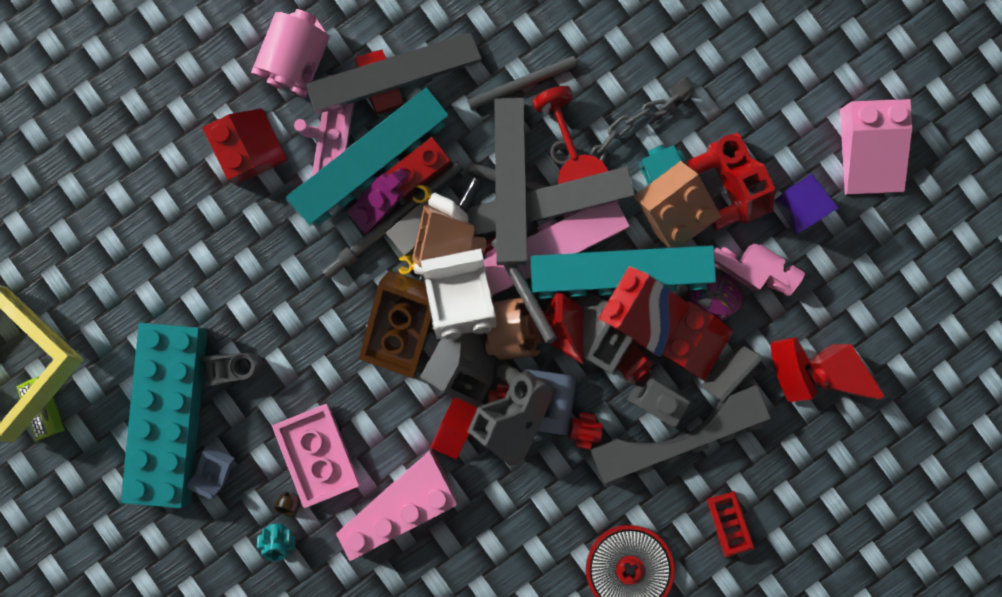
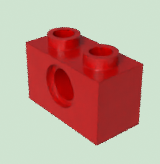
M431 137L385 173L389 176L392 172L403 168L409 175V178L399 188L403 193V198L407 201L421 190L416 186H426L451 166V162Z

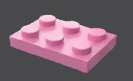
M329 403L271 425L303 508L360 486Z

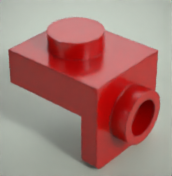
M633 343L618 370L623 374L626 381L634 384L636 381L639 383L647 378L651 373L650 368L655 363Z

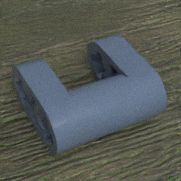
M522 368V372L529 371L537 377L548 379L553 388L551 402L538 431L569 435L577 376Z

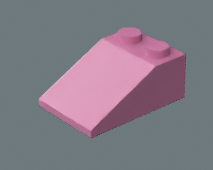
M911 100L852 101L841 108L845 195L905 192L912 134Z

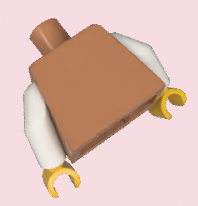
M416 186L425 191V197L421 200L416 196H412L413 200L416 203L428 202L429 206L424 205L413 255L406 254L399 258V260L407 261L409 264V268L400 267L398 269L401 274L405 275L413 270L415 274L424 276L421 264L423 260L481 249L482 254L485 252L486 239L473 236L475 226L468 221V215L454 201L437 193L432 194L428 186Z

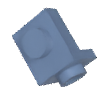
M207 446L202 452L195 475L187 484V489L213 500L226 484L234 457Z

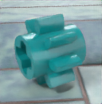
M271 524L262 530V535L257 537V549L262 550L261 556H264L268 561H282L286 556H289L290 550L295 549V536H291V530L285 525Z

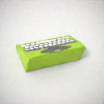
M39 377L16 386L20 399ZM53 397L30 423L35 441L65 431Z

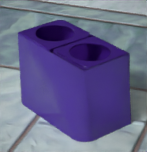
M813 174L799 181L774 199L775 204L795 235L838 209L837 205Z

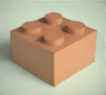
M682 161L678 162L633 197L656 236L668 248H680L721 217L700 176Z

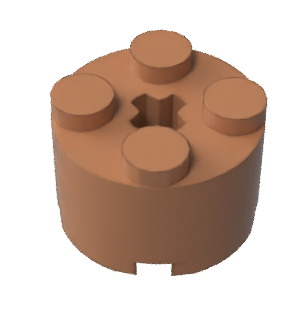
M522 298L492 302L497 327L487 332L488 338L485 342L487 353L495 355L500 360L537 356L541 351L536 350L537 343H543L541 342V333Z

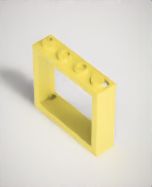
M0 285V309L54 359L2 421L0 420V441L15 442L84 359L8 287Z

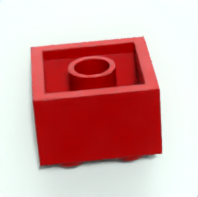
M262 108L228 114L202 127L227 180L236 186L288 161Z
M685 301L690 307L661 357L705 382L734 331L711 313L690 301Z
M832 344L809 358L810 362L806 366V372L814 386L818 385L820 388L858 397L873 399L884 397L852 344Z

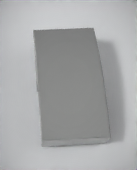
M428 202L420 203L386 232L403 255H406L415 248L424 205L429 206Z

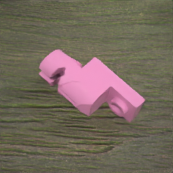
M752 244L748 246L739 261L736 260L737 255L725 247L721 249L714 248L715 267L724 271L752 291L761 290L766 282L767 287L790 296L805 276V272L794 265L784 269L785 259L763 245Z

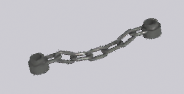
M685 76L668 90L672 95L668 101L660 99L647 102L643 105L642 112L635 116H621L608 128L609 136L602 145L594 146L590 155L594 156L597 150L599 154L602 153L600 160L604 162L607 154L606 148L613 139L621 138L633 127V122L643 116L654 118L667 114L670 105L677 99L683 102L695 93V90L692 88L694 84L688 76ZM663 104L661 106L663 111L648 114L650 109H646L647 107ZM624 119H627L625 124L628 126L619 134H617L616 130L612 132L613 128Z

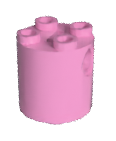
M296 9L291 14L275 12L251 74L267 80V84L277 89L283 90L285 86L290 88V92L306 98L308 93L306 84L313 81L330 36L326 33L318 18L308 12Z

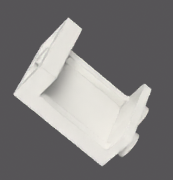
M481 249L421 261L437 339L453 340L459 338L464 333L474 332L475 334H482L497 327Z

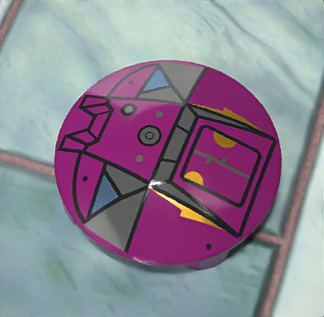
M715 268L716 282L707 284V290L689 291V285H687L688 292L686 297L688 301L712 313L718 319L725 320L740 308L742 293L738 284L731 276Z

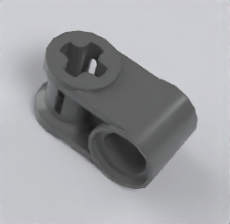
M254 353L219 354L202 357V361L206 363L207 372L205 386L252 379L257 377L263 368L261 358ZM245 358L251 363L250 372L247 374L241 370V362Z

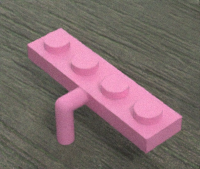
M355 102L322 112L320 127L308 126L302 119L295 121L294 127L303 137L318 139L312 176L348 149Z

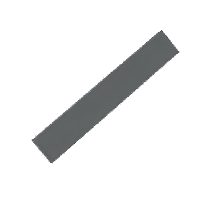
M467 33L307 83L306 90L315 113L319 114L480 63L482 58L472 34Z
M524 98L495 99L497 265H527Z
M628 166L526 192V225L635 197ZM496 201L469 207L466 214L468 215V221L475 226L473 236L479 237L496 232Z

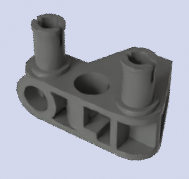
M504 363L498 368L496 375L499 380L510 386L506 397L478 407L468 432L506 464L513 466L520 463L527 455L551 402L553 388L548 379L537 377L529 371L521 373L510 363Z

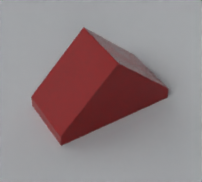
M454 397L430 448L457 460L469 435L468 430L478 408Z

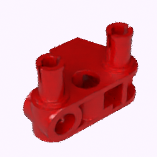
M738 133L724 136L720 140L709 144L707 152L686 160L687 166L697 174L715 168L729 196L731 205L720 209L718 212L721 217L711 224L715 231L736 221L746 224L773 211L776 189L765 165L751 158L743 139ZM724 146H728L732 149L733 158H730L728 155H724ZM751 188L754 192V195L750 196L748 190Z

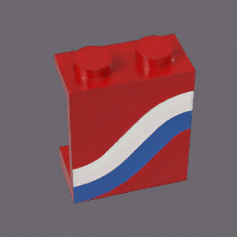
M629 266L598 319L633 339L634 343L639 347L661 357L690 305L651 275Z

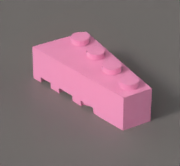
M431 448L338 531L336 535L349 561L457 506L458 498L433 449Z

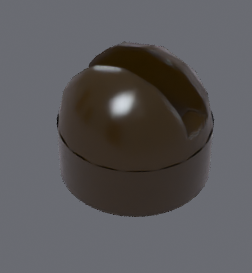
M289 492L280 494L274 505V510L286 516H296L300 504L299 497L295 493H292L290 496Z

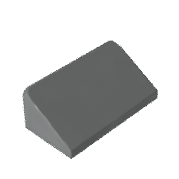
M738 345L703 382V389L715 400L725 401L762 361V357L744 345Z

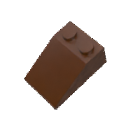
M391 270L385 274L378 283L359 355L360 360L412 379L414 378L433 326L426 283Z

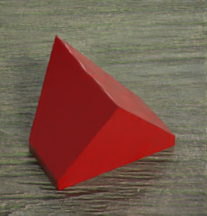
M557 293L543 312L557 336V339L549 344L583 364L584 308L564 294ZM541 334V342H545Z

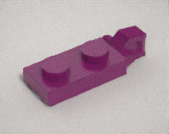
M403 168L392 172L389 176L384 173L378 177L347 212L365 234L374 229L403 198V193L399 188L409 178V175Z

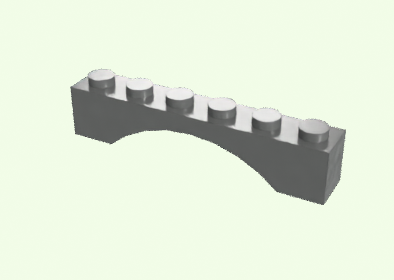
M749 384L734 390L725 401L718 403L717 407L704 422L678 438L664 442L639 443L614 437L591 446L589 451L601 481L604 484L609 482L610 486L624 482L627 480L626 475L633 472L641 475L654 469L653 465L664 461L665 464L678 461L682 458L680 454L689 450L692 453L706 450L709 448L708 443L719 439L720 443L737 437L735 432L746 429L747 432L757 430L764 426L763 421L771 418L758 385Z

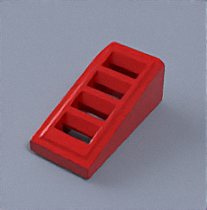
M732 491L706 499L724 558L755 549L736 492ZM732 502V508L717 512L716 506ZM735 513L737 519L721 523L720 517ZM739 525L740 531L725 535L723 529ZM739 537L743 538V543L733 546L728 545L727 541Z

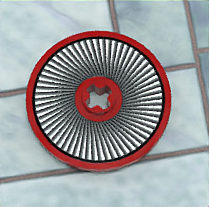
M620 525L605 531L591 546L586 559V578L590 590L595 597H666L674 580V561L668 546L655 532L639 525ZM628 562L631 566L637 564L634 568L636 574L630 576L628 573L622 574L625 571L624 565Z

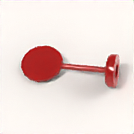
M558 86L540 93L532 101L534 109L539 113L554 111L571 157L559 172L558 184L609 171L605 164L595 156L585 154L578 156L561 112V108L569 104L573 98L569 86Z

